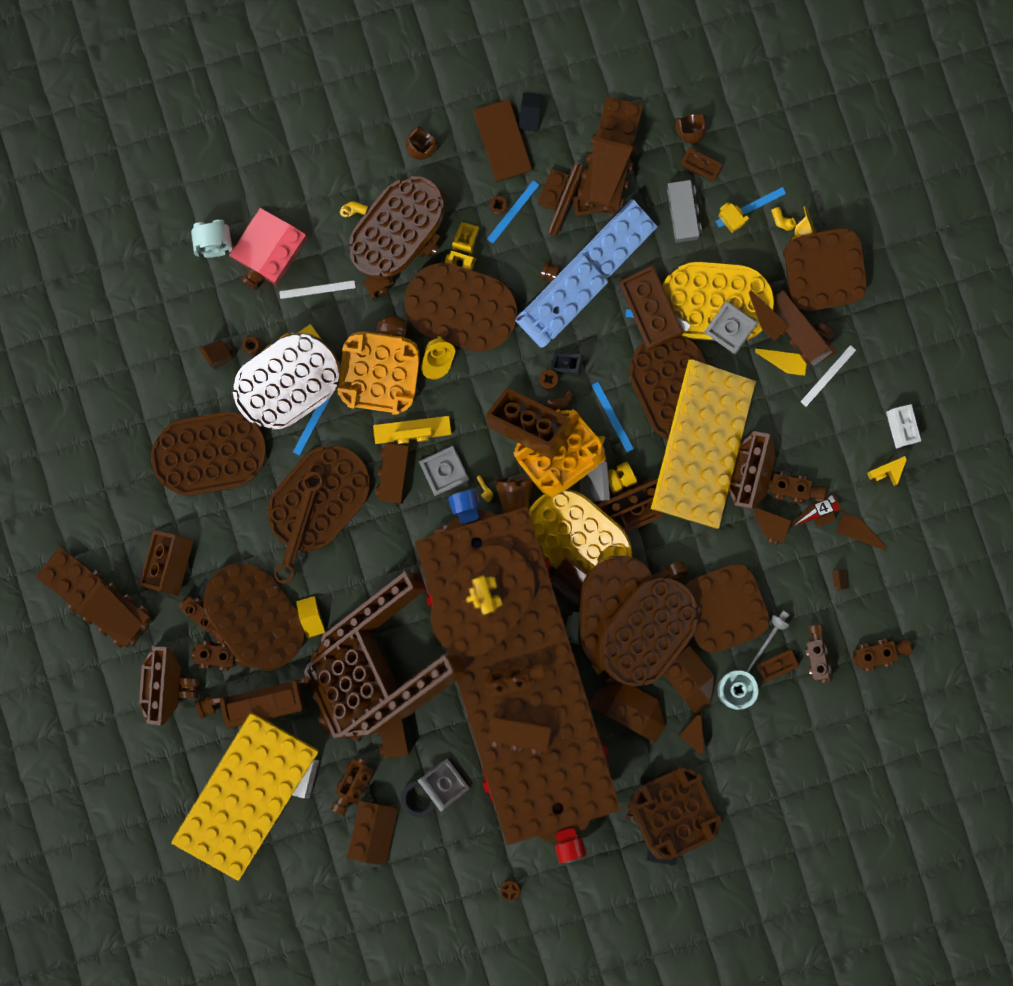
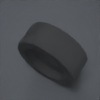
M417 780L410 782L401 793L403 809L414 817L429 815L436 806L432 799L429 805L422 810H416L410 806L408 802L409 792L413 788L422 787Z

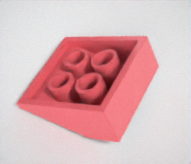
M260 208L229 256L244 266L253 269L277 286L308 238L306 234Z

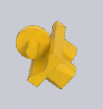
M483 576L472 580L475 588L470 589L472 597L466 598L467 602L473 601L475 608L481 607L483 615L494 611V609L502 605L500 597L498 595L490 597L488 591L496 588L493 577L484 578Z

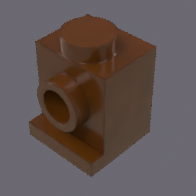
M370 277L363 281L373 301L376 300L375 295L381 296L389 291L388 288L394 284L391 277L381 279Z

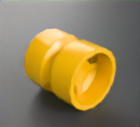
M627 461L618 465L616 470L612 468L607 470L609 490L612 495L623 491V487L630 488L637 484L634 473Z

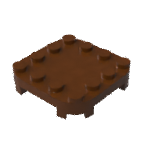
M837 227L830 230L792 236L793 238L787 242L785 249H783V256L785 258L789 296L799 309L815 311L857 302L864 297L866 290L865 268L861 242L855 232L844 227Z
M729 565L692 579L684 585L693 595L697 605L696 619L698 620L693 636L697 645L704 651L711 653L724 651L755 639L764 634L768 629V611L754 576L744 565Z
M677 769L636 789L629 798L632 814L647 847L657 859L668 860L676 858L717 837L716 835L721 823L720 815H716L701 782L703 778L699 773L691 769Z

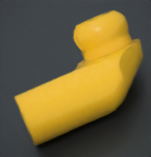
M351 201L341 208L340 214L345 218L355 213L365 215L369 210V206Z
M780 207L771 210L778 227L784 230H792L796 226L795 219L783 217Z

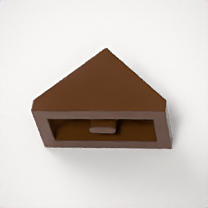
M695 715L678 736L696 752L704 754L701 715Z

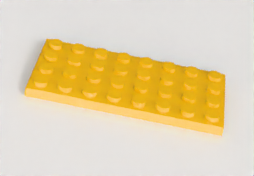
M688 360L651 506L652 510L719 529L756 381L695 360Z
M250 712L172 839L171 844L239 881L316 757L318 749L255 713Z

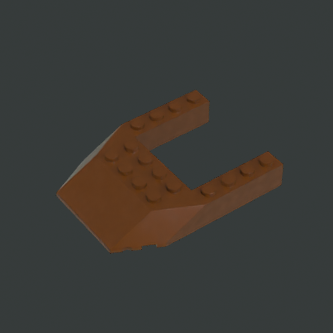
M405 571L323 634L320 640L322 642L317 651H314L311 662L306 666L304 673L310 679V687L333 738L371 735L411 715L466 674L459 656L444 655L400 689L396 686L372 631L426 591L425 585L418 573Z

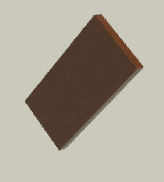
M507 99L473 110L495 182L532 172L510 100Z
M653 265L618 281L649 350L684 334Z

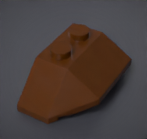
M753 431L739 445L728 489L735 506L754 509L767 495L776 459L771 434Z
M659 477L641 482L615 495H611L610 500L601 501L596 506L619 524L626 533L662 518L664 513L651 509Z
M686 645L663 675L696 715L711 703L714 675L689 645Z
M152 646L151 652L146 656L142 664L139 705L146 724L164 725L178 707L181 667L169 647Z
M619 682L598 688L589 703L590 707L655 743L665 728L659 701L634 686H628Z

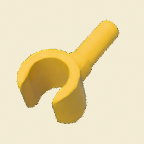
M481 475L476 478L484 489L481 496L489 502L493 499L494 494L487 487Z

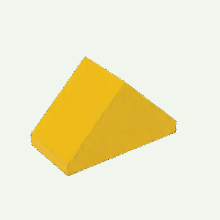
M461 222L453 241V250L472 255L479 226Z
M315 596L296 601L299 618L306 637L310 638L326 633Z

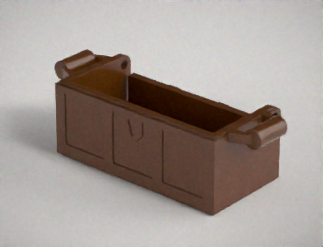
M303 676L301 679L228 697H214L210 699V704L217 705L220 702L225 727L227 728L243 725L250 712L263 719L295 713L306 709L300 683L307 684L310 679L307 676Z

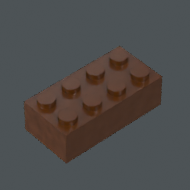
M509 388L504 390L486 414L489 429L550 459L554 458L573 432L571 418Z

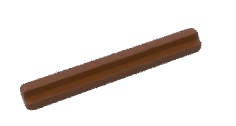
M580 164L574 165L549 226L548 233L553 236H557L584 170V166Z

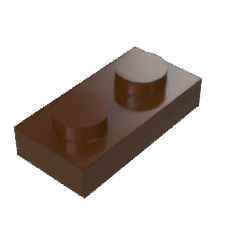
M688 148L680 163L681 167L713 183L723 165L691 148Z
M551 168L537 205L555 211L569 175Z
M792 649L757 664L756 667L765 683L798 668L799 664Z

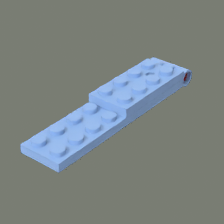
M631 199L528 307L516 317L515 321L540 348L546 346L608 283L606 280L657 228L655 223L635 200Z

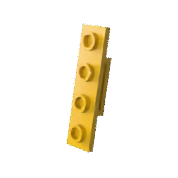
M449 416L373 425L375 444L391 442L407 444L409 440L416 439L417 442L428 441V438L451 435Z

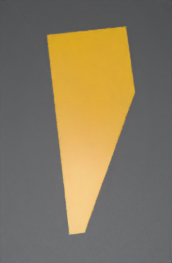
M755 349V353L784 372L805 376L806 363L800 354Z

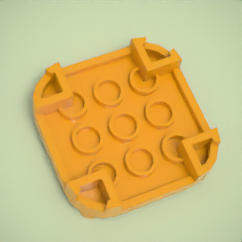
M365 331L352 333L345 341L342 349L338 395L342 401L348 405L347 407L353 409L357 407L391 412L392 415L406 411L412 405L416 391L420 360L417 344L410 339L400 336Z
M574 409L572 411L556 410V412L571 418L573 432L553 459L517 443L515 452H513L520 466L539 490L550 497H555L567 490L606 459L605 449L598 436L593 433Z

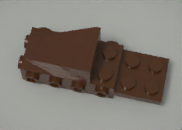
M606 96L597 135L593 134L590 144L593 146V151L588 152L586 163H589L588 170L584 169L582 176L585 184L584 187L580 186L577 198H581V207L615 215L617 214L618 207L622 208L625 197L621 196L622 190H627L629 179L625 178L627 172L631 173L633 165L630 157L631 155L635 156L637 144H634L643 105Z
M58 547L36 578L68 603L67 607L83 616L82 619L90 625L92 623L97 625V630L104 636L110 635L115 645L120 648L123 646L128 648L134 646L139 639L138 635L141 631H145L151 624L152 616L148 614L150 611L141 604L140 606L136 605L133 602L135 599L129 594L125 593L123 595L118 591L119 587L111 581L109 583L103 579L104 575L96 569L94 571L90 570L62 547Z

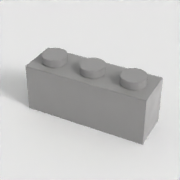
M691 180L668 183L667 193L675 243L698 240L699 234H702L701 223H697L696 215H699L698 204H694L693 199L696 196L695 186H691Z

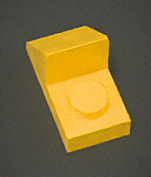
M904 456L867 473L870 480L875 478L878 481L887 477L886 473L888 472L893 486H896L907 459Z

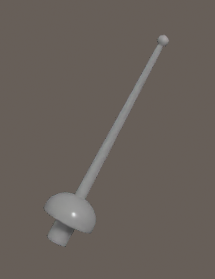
M784 610L779 617L773 614L771 620L775 627L746 671L747 673L756 663L776 631L789 627V624L785 621L790 614Z

